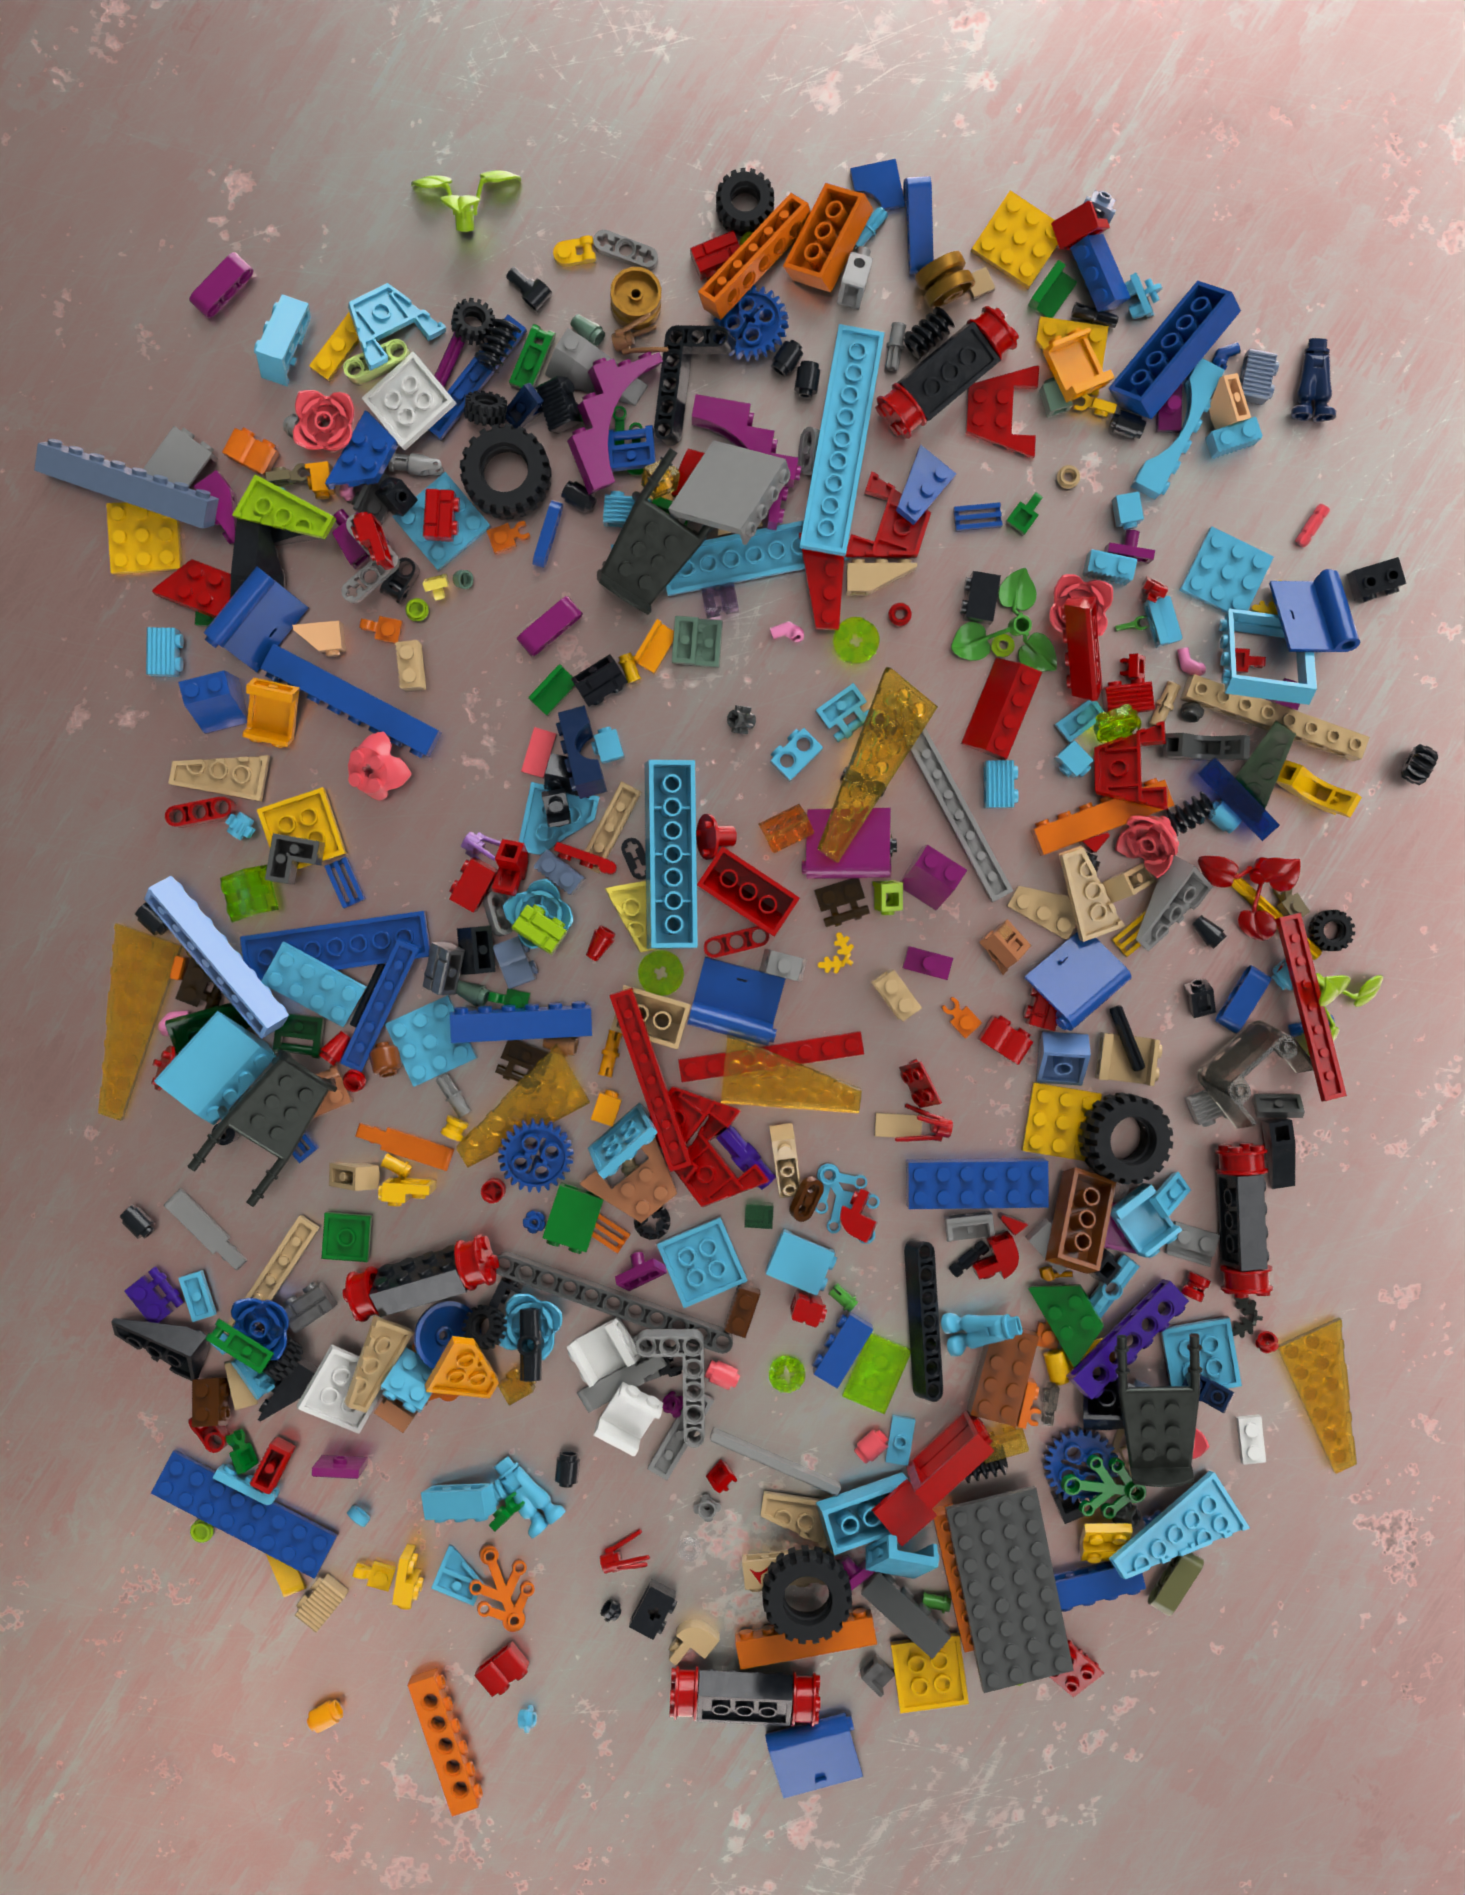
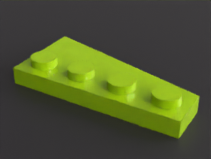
M256 474L232 516L238 519L320 539H326L337 520L329 513Z

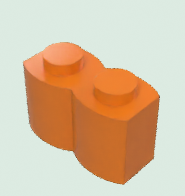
M244 427L242 430L234 428L222 453L231 460L266 478L265 472L271 471L279 456L278 451L275 450L276 445L266 439H263L262 442L255 439L256 434Z

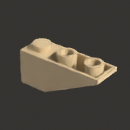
M853 559L846 566V595H870L915 571L917 563H912L911 559H900L898 563H888L887 559H876L874 563H865L864 559Z
M788 1123L769 1126L779 1199L794 1197L801 1182L793 1125Z

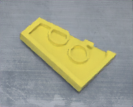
M646 881L604 888L639 953L656 950L647 949Z

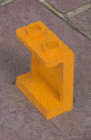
M1079 327L1069 332L1068 336L1064 338L1059 335L1048 342L1049 346L1043 351L1044 357L1066 403L1105 387L1115 378L1111 369L1103 372L1087 338L1092 332L1090 327L1081 330Z
M254 677L246 685V693L250 694L247 727L243 731L242 737L249 738L250 741L256 743H271L274 747L278 748L288 747L294 740L300 688Z

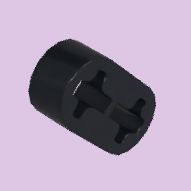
M627 838L621 846L623 856L633 877L638 880L646 879V870L644 876H641L640 873L636 874L634 871L637 869L636 860H639L642 866L646 865V854L643 846L636 838ZM632 842L633 845H638V848L635 849L638 857L633 858L631 852H626L625 849L628 848L627 843Z

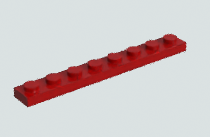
M1297 913L1276 918L1321 1102L1345 1097L1347 1094L1325 1007L1319 1005L1321 991L1302 915Z
M633 987L610 994L609 996L651 1119L658 1132L657 1136L669 1171L672 1172L691 1166L692 1160Z
M861 1031L683 1058L678 1059L681 1082L683 1083L864 1055Z

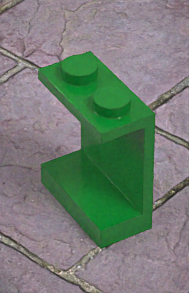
M561 1182L542 1238L546 1239V1243L559 1247L561 1244L569 1247V1251L581 1254L582 1251L587 1252L604 1200L590 1191Z

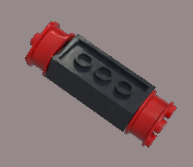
M983 307L981 315L975 320L969 319L961 329L902 379L892 384V390L884 397H877L878 405L875 409L881 417L886 418L891 424L889 427L894 435L897 437L902 435L909 439L914 429L919 425L925 426L927 421L935 417L986 372L999 363L1006 351L1017 348L1019 335L1004 320L1005 316L999 308Z
M1248 1142L1239 1143V1146L1219 1144L1218 1149H1215V1153L1219 1157V1168L1215 1171L1217 1173L1220 1264H1223L1220 1266V1271L1224 1274V1285L1220 1288L1225 1294H1234L1235 1298H1248L1249 1294L1270 1296V1292L1273 1291V1286L1269 1282V1272L1273 1270V1267L1267 1265L1269 1252L1266 1242L1268 1237L1265 1218L1267 1205L1264 1195L1266 1182L1264 1175H1262L1268 1173V1169L1265 1168L1264 1153H1267L1268 1149L1264 1148V1145H1253V1143Z
M479 1234L474 1237V1240L467 1242L458 1240L455 1245L447 1246L440 1251H429L422 1256L406 1258L392 1265L385 1264L378 1269L370 1266L362 1273L350 1272L346 1277L343 1298L348 1302L354 1319L365 1322L373 1315L383 1317L467 1293V1290L473 1291L477 1288V1285L484 1283L489 1286L493 1285L496 1281V1269L499 1268V1260L495 1254L493 1255L488 1237Z
M678 1665L676 1668H672L669 1717H674V1720L677 1717H693V1721H696L697 1711V1722L790 1726L791 1720V1726L798 1722L810 1723L811 1727L819 1723L821 1703L819 1697L820 1675H816L815 1672L812 1673V1676L797 1675L796 1671H793V1675H786L785 1673L765 1674L758 1671L745 1673L736 1670L724 1672L708 1669L706 1671L700 1670L698 1684L699 1666H696L695 1670L680 1669Z

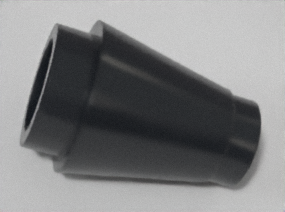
M1203 915L1192 924L1206 945H1210L1213 949L1227 937L1223 932L1224 929Z

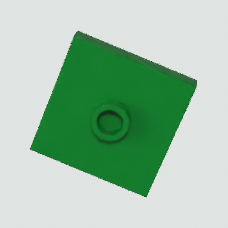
M325 1212L321 1259L368 1262L372 1215Z

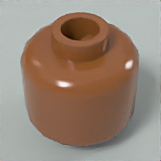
M389 1042L376 1044L375 1049L369 1053L373 1073L380 1075L381 1078L396 1075L402 1067L398 1047L389 1045Z

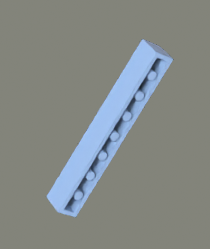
M169 876L149 887L144 900L257 1035L263 1039L282 1027L289 1016L286 1008L273 997L271 990L264 986L257 978L256 972L246 965L240 953L230 946L227 938L214 927L212 920L203 914L197 902L187 895L183 886L172 876Z

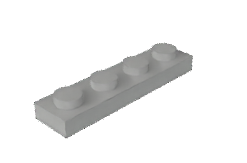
M705 1394V1416L714 1402V1399ZM692 1407L688 1410L691 1414H697L700 1412V1410L695 1407ZM683 1408L680 1417L675 1419L647 1468L665 1480L669 1479L688 1446L684 1442ZM691 1430L689 1434L694 1436L697 1430Z

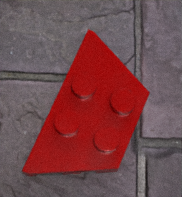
M191 559L153 588L152 592L155 596L215 618L231 599V574Z

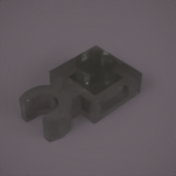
M1047 1382L1046 1388H1042L1041 1402L1044 1405L1041 1422H1043V1425L1053 1426L1054 1412L1057 1408L1060 1391L1059 1386L1053 1382Z

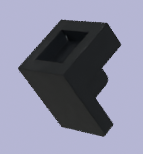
M1051 1491L1064 1524L1085 1516L1079 1511L1080 1502L1078 1498L1073 1504L1070 1496L1063 1500L1062 1492L1056 1495L1054 1491Z

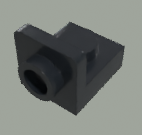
M565 787L542 792L548 827H561L570 824L571 813Z
M1195 979L1190 983L1184 984V990L1189 996L1190 1011L1193 1018L1216 1013L1214 990L1206 979Z
M502 1277L489 1306L497 1309L500 1303L505 1305L510 1294L507 1288L519 1294L523 1285L520 1282Z
M663 1357L667 1363V1366L661 1369L663 1376L668 1374L669 1377H674L682 1373L683 1361L671 1364V1361H674V1357Z

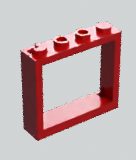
M967 1410L957 1417L906 1466L915 1494L930 1510L994 1452L991 1445L993 1440L990 1438V1434L986 1430L987 1428L983 1425V1421L979 1417L970 1415Z

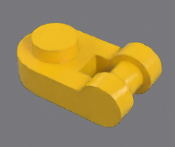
M586 235L577 239L558 242L553 249L556 263L562 267L594 263L596 255L592 250L594 245L593 237ZM583 248V254L577 255L576 249Z

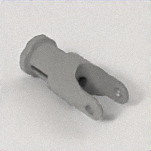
M395 451L388 467L391 472L401 470L419 476H440L443 474L442 463L439 459L429 458L423 454L416 453L406 455L396 453Z

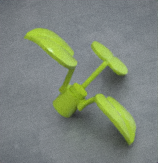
M503 170L483 172L480 174L481 179L476 196L452 195L449 186L452 183V179L441 175H430L411 182V187L415 185L423 188L442 187L446 189L448 195L440 197V201L453 210L456 230L467 232L475 230L474 215H477L483 185L487 182H500L510 179L521 181V177Z
M1316 973L1321 991L1319 1005L1325 1007L1342 993L1352 999H1356L1354 1005L1361 1007L1375 997L1384 977L1377 975L1370 978L1361 987L1359 993L1352 994L1345 990L1351 981L1350 977L1336 975L1324 978L1320 973ZM1325 1007L1334 1042L1339 1033V1028L1335 1027V1023Z

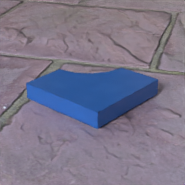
M896 159L850 168L854 191L872 197L885 211L905 207Z

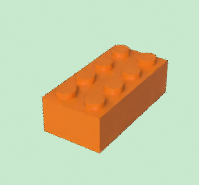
M828 183L824 184L783 265L793 281L831 293L849 258L850 252L855 247L873 211L865 194Z

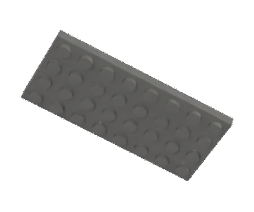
M1035 1486L1026 1487L945 1507L982 1691L987 1693L1074 1671L1037 1488Z

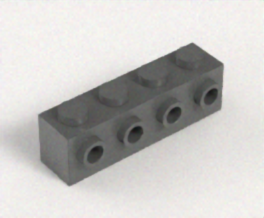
M876 1572L861 1590V1595L933 1659L951 1638V1634L948 1631L950 1627L942 1619L936 1620L930 1615L932 1611L923 1602L918 1604L913 1599L914 1594L908 1588L898 1586L893 1575Z

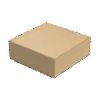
M987 267L972 273L976 281L969 290L973 300L995 291V285Z

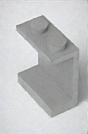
M173 426L143 469L149 475H162L167 477L169 482H182L190 487L209 459L216 462L218 458L212 454L214 449L204 441L199 444L193 440L195 435L183 427L182 430H179Z

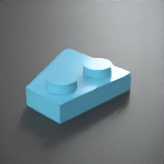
M449 1544L431 1589L474 1606L478 1595L471 1594L469 1583L474 1579L480 1580L482 1584L483 1581L455 1547ZM480 1584L472 1586L473 1591H477L480 1588Z

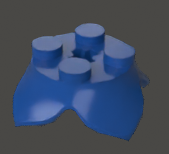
M245 1298L235 1301L231 1309V1317L235 1320L233 1327L274 1352L275 1354L271 1360H278L282 1356L287 1344L289 1318L285 1309L271 1300L262 1301L256 1298ZM262 1323L265 1328L260 1329L258 1325Z

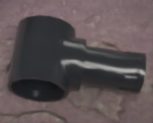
M512 267L506 275V278L520 289L522 299L535 311H538L552 295V291L544 282L538 278L535 281L532 278H527L516 267Z

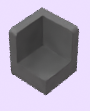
M877 1654L860 1669L861 1679L879 1697L884 1695L883 1687L895 1676L894 1671Z

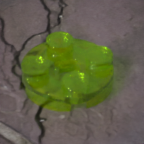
M862 617L845 619L839 625V631H835L833 636V647L836 654L843 662L850 664H862L869 661L875 655L880 642L877 628ZM855 634L863 640L859 643V647L850 644V640L853 639Z
M1124 704L1109 712L1099 713L1095 718L1094 733L1100 743H1102V740L1110 742L1122 736L1125 738L1133 735L1132 732L1136 728L1138 730L1141 728L1142 722L1138 712L1132 709L1131 705Z
M666 950L653 951L640 962L638 968L639 982L647 992L660 996L670 995L683 982V965L680 959L672 952ZM665 967V972L668 974L667 977H662L660 980L657 979L655 969Z

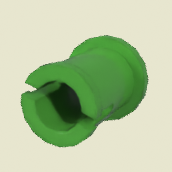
M837 1283L833 1287L836 1291L831 1289L828 1295L842 1305L844 1311L850 1312L858 1303L856 1296L852 1297Z
M926 1592L923 1593L922 1602L930 1609L940 1610L943 1614L950 1612L951 1598L947 1597L946 1594L939 1596Z

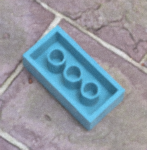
M902 1472L849 1490L838 1496H832L816 1502L827 1544L834 1555L879 1540L888 1534L892 1535L873 1513L872 1509L903 1481L908 1479Z

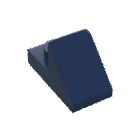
M531 383L524 384L507 406L506 420L516 429L518 426L523 428L543 412L541 405L544 401Z

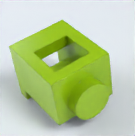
M895 880L872 881L875 910L880 911L881 915H894L895 911L903 910L902 882Z

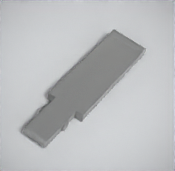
M182 1188L164 1204V1207L212 1254L218 1252L222 1259L227 1261L235 1270H238L247 1261L237 1248L228 1241L231 1237Z
M663 1357L646 1358L639 1364L635 1363L629 1367L626 1365L598 1380L592 1387L589 1388L587 1386L579 1390L577 1394L588 1413L610 1402L622 1382L638 1387L647 1381L645 1377L653 1375L656 1371L667 1366V1363Z

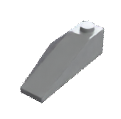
M567 328L554 349L545 375L550 379L556 376L568 377L573 383L574 389L590 394L595 392L588 371L593 366L592 363L601 358H606V361L612 358L591 342ZM637 378L622 393L618 402L636 406L648 385Z
M1174 855L1169 870L1159 877L1136 940L1147 951L1151 950L1168 934L1169 927L1175 922L1180 923L1184 919L1183 914L1190 908L1196 909L1212 889L1211 883L1194 865Z

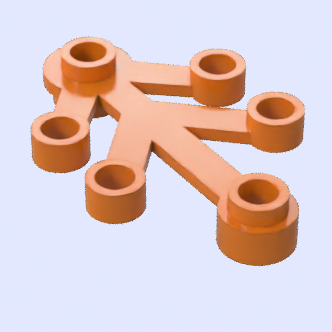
M486 1544L480 1549L479 1557L484 1564L488 1565L497 1589L482 1584L478 1579H474L469 1583V1590L473 1595L482 1594L502 1602L505 1611L491 1607L487 1601H481L477 1605V1612L482 1617L491 1616L501 1620L507 1631H519L525 1623V1615L522 1611L528 1597L533 1595L535 1587L530 1581H524L520 1585L521 1593L513 1606L511 1596L520 1575L526 1572L527 1566L523 1560H515L512 1564V1572L505 1585L497 1564L498 1550L495 1546ZM493 1552V1558L490 1560L486 1559V1554ZM523 1564L522 1570L516 1571V1565ZM480 1584V1588L477 1591H473L472 1586ZM530 1585L531 1590L525 1593L523 1591L524 1587ZM483 1605H487L488 1610L484 1613L480 1612V1608ZM512 1617L518 1618L515 1624L510 1623Z

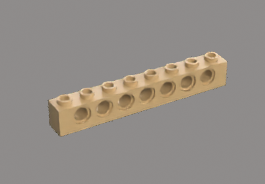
M1196 674L1187 678L1180 700L1196 702L1202 708L1266 731L1277 720L1296 733L1294 741L1350 761H1357L1363 758L1370 738L1262 698L1225 694V685Z

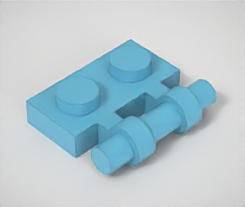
M854 683L816 709L817 714L828 729L836 724L840 730L833 735L838 743L845 737L846 739L853 735L852 732L862 725L864 727L868 725L871 715L875 713L871 708L866 712L861 710L860 707L867 701ZM854 712L857 718L846 725L843 719Z

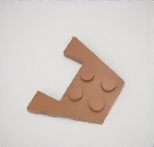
M656 1137L652 1142L641 1147L648 1156V1159L613 1187L598 1174L597 1170H594L584 1178L580 1185L642 1223L677 1195L675 1184Z

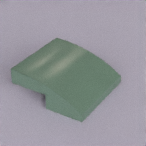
M675 616L672 663L719 668L723 621Z

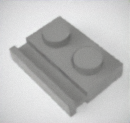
M1174 1221L1173 1224L1180 1226L1182 1231L1177 1234L1176 1240L1167 1245L1164 1253L1211 1267V1260L1214 1257L1220 1235Z

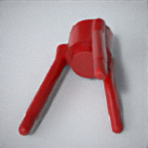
M905 1104V1108L926 1116L918 1115L917 1119L930 1123V1132L934 1133V1135L896 1137L895 1141L935 1140L941 1142L943 1137L949 1138L951 1136L953 1121L910 1104Z
M641 1529L614 1546L606 1548V1554L600 1555V1564L605 1574L647 1567L648 1564L646 1562H638L649 1560V1555L622 1560L620 1553L614 1552L642 1533Z

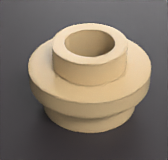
M1072 465L1063 466L1057 473V482L1064 489H1072L1080 481V473ZM1064 475H1071L1072 480L1066 481Z

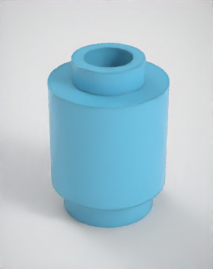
M1215 800L1212 804L1216 815H1213L1211 821L1222 831H1227L1230 834L1238 827L1242 819L1224 800L1219 802Z

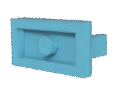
M237 1359L231 1362L256 1400L275 1388L274 1384L276 1382L266 1373L262 1372L260 1374Z

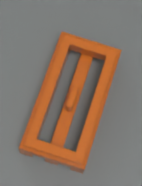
M599 1212L598 1219L622 1234L623 1238L621 1239L597 1222L595 1228L616 1241L618 1245L616 1246L595 1231H593L592 1237L618 1254L631 1233Z

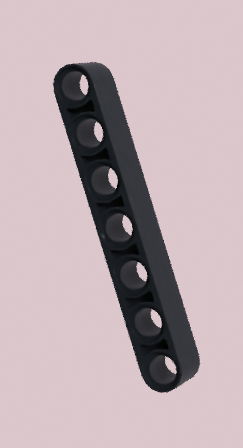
M912 1239L906 1243L904 1255L913 1392L918 1398L937 1402L943 1395V1375L935 1250L929 1242Z

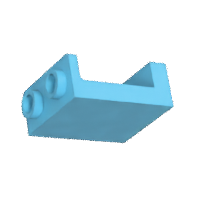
M1142 1183L1113 1205L1110 1215L1137 1255L1151 1258L1160 1252L1159 1248L1164 1244H1169L1176 1240L1177 1234L1182 1229L1180 1226L1174 1225L1169 1217L1161 1218L1149 1201L1156 1193V1190L1152 1184Z
M783 1228L765 1273L768 1276L817 1296L819 1290L824 1291L828 1278H825L828 1269L832 1270L834 1268L837 1257L834 1256L835 1251L833 1249H827Z
M888 1534L866 1546V1570L915 1579L938 1568L939 1553L937 1544H931L915 1553L897 1550V1536Z

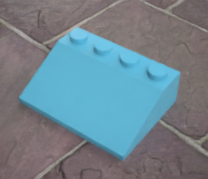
M217 1011L154 1081L194 1114L215 1125L220 1119L217 1111L218 1108L225 1106L229 1110L270 1065L272 1059L277 1056L266 1041Z

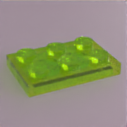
M872 1332L857 1357L842 1392V1397L885 1414L910 1357V1348Z

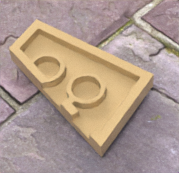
M1017 886L1006 905L1066 941L1076 927L1070 898L1066 895Z
M763 1491L761 1517L783 1528H788L798 1533L799 1536L809 1539L826 1549L827 1540L816 1506V1502L824 1499Z

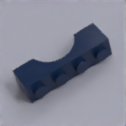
M585 705L558 712L560 722L556 723L559 736L564 737V740L560 741L563 753L568 754L565 764L568 773L572 772L573 777H569L572 791L577 790L580 799L607 792L599 760L589 759L580 754L584 744L594 737Z

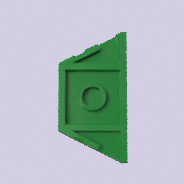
M1081 1284L1029 1286L1030 1293L1073 1367H1076L1104 1327L1098 1313Z

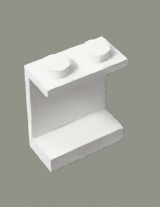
M618 1317L578 1337L567 1346L570 1359L576 1363L582 1380L587 1382L589 1388L599 1379L626 1365L629 1367L635 1364L642 1357L636 1352L634 1341L622 1320Z
M622 1382L596 1422L594 1436L635 1456L639 1450L642 1436L654 1418L659 1419L661 1417L663 1402L659 1401L655 1396H649L640 1391L634 1385Z

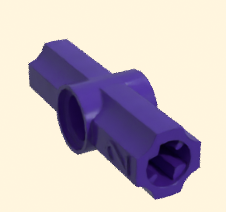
M732 1125L716 1137L729 1152L734 1163L744 1173L753 1165L758 1164L770 1180L768 1183L758 1186L761 1190L776 1178V1175L762 1161V1157L749 1142H746Z

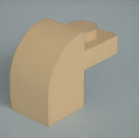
M699 1619L684 1621L676 1628V1637L678 1638H675L669 1646V1661L677 1665L690 1648L706 1659L719 1642L720 1632L707 1622Z

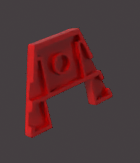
M1032 366L972 384L967 390L965 433L989 443L1006 447L1007 450L1012 452H1019L1024 454L1025 457L1034 458L1036 435L1012 434L1014 388H1038L1039 366Z
M871 471L864 494L885 500L887 504L875 541L851 534L845 557L917 558L931 512L926 510L920 519L912 525L896 511L901 493L895 489V486L889 482L887 484L879 478L878 474Z
M1165 721L1158 722L1156 726L1148 729H1140L1135 734L1125 738L1122 736L1094 747L1096 794L1168 810L1167 786L1142 788L1141 746L1166 744Z
M672 1086L668 1091L686 1144L709 1114L729 1128L741 1113V1110L675 1086ZM656 1134L655 1137L657 1139L659 1146L661 1147L658 1136ZM692 1161L691 1166L676 1171L680 1175L681 1180L687 1183L699 1166Z
M710 1114L704 1126L698 1131L694 1142L688 1147L691 1160L699 1168L691 1179L684 1183L701 1207H706L770 1181L758 1164L753 1165L739 1178L736 1177L710 1142L727 1127Z

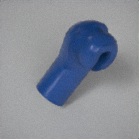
M1236 342L1218 348L1212 363L1226 370L1228 358L1241 353L1239 343Z

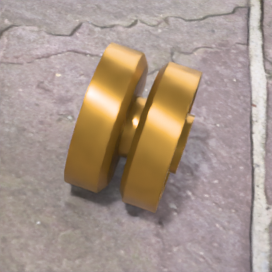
M960 251L944 254L927 264L916 274L915 280L919 288L927 290L924 298L929 308L942 307L961 297L974 286L976 281L971 271L963 270L966 262Z
M630 267L623 269L613 279L610 291V305L613 317L620 325L626 326L647 313H651V317L632 329H644L657 320L661 312L662 288L658 278L651 271L643 267Z

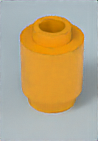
M329 1700L309 1711L307 1724L310 1730L320 1733L337 1724L343 1717L340 1703L337 1700Z

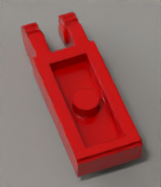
M560 842L555 844L554 851L558 852L557 857L567 861H571V858L580 860L579 865L593 869L594 865L598 866L601 873H607L608 875L614 874L617 871V865L609 859Z

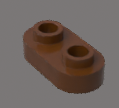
M810 1176L801 1182L790 1205L789 1212L791 1216L799 1222H804L811 1218L823 1194L824 1186L816 1177Z

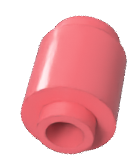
M711 1360L704 1377L708 1378L709 1382L729 1390L730 1387H736L740 1375L737 1374V1368L720 1360H717V1362Z
M872 1429L857 1443L854 1451L864 1463L873 1462L889 1447L886 1443L889 1439L880 1429L877 1432Z

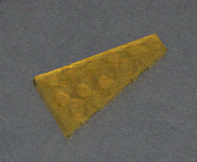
M727 1034L721 1103L859 1113L861 1088Z
M557 1043L536 1064L537 1066L507 1093L498 1106L486 1115V1118L477 1127L475 1126L456 1146V1150L467 1168L497 1153L498 1147H505L501 1144V1139H508L506 1131L514 1133V1124L521 1128L522 1120L529 1125L531 1118H534L535 1124H539L540 1119L543 1118L544 1125H547L550 1121L554 1123L590 1103L587 1094Z
M1339 1317L1281 1343L1278 1347L1279 1354L1335 1474L1357 1464L1355 1441L1351 1425L1352 1412H1350L1349 1406L1350 1393L1347 1364L1344 1358L1345 1345L1342 1339L1341 1327L1343 1326L1342 1319Z

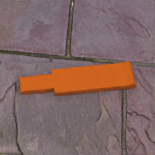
M359 1123L355 1137L367 1140L370 1143L380 1144V1150L444 1171L448 1170L454 1148L387 1127L386 1131L375 1126L372 1127Z

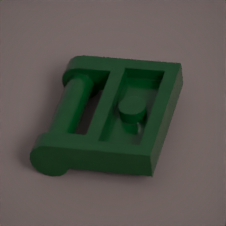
M288 1013L289 1016L284 1025L275 1030L273 1052L278 1054V1051L281 1049L289 1053L310 1055L312 1058L320 1059L321 1056L319 1054L322 1051L325 1018ZM283 1036L313 1040V1046L283 1043Z

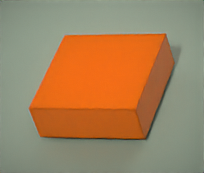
M181 955L174 958L170 973L171 979L183 980L190 957Z

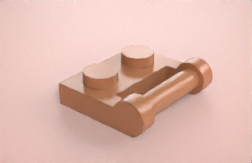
M337 1064L331 1065L330 1069L316 1074L322 1079L334 1078L337 1090L336 1092L328 1091L314 1117L353 1102L349 1090L343 1085V1075Z

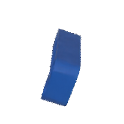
M931 176L907 177L903 182L904 201H906L909 274H917L923 267L934 260Z

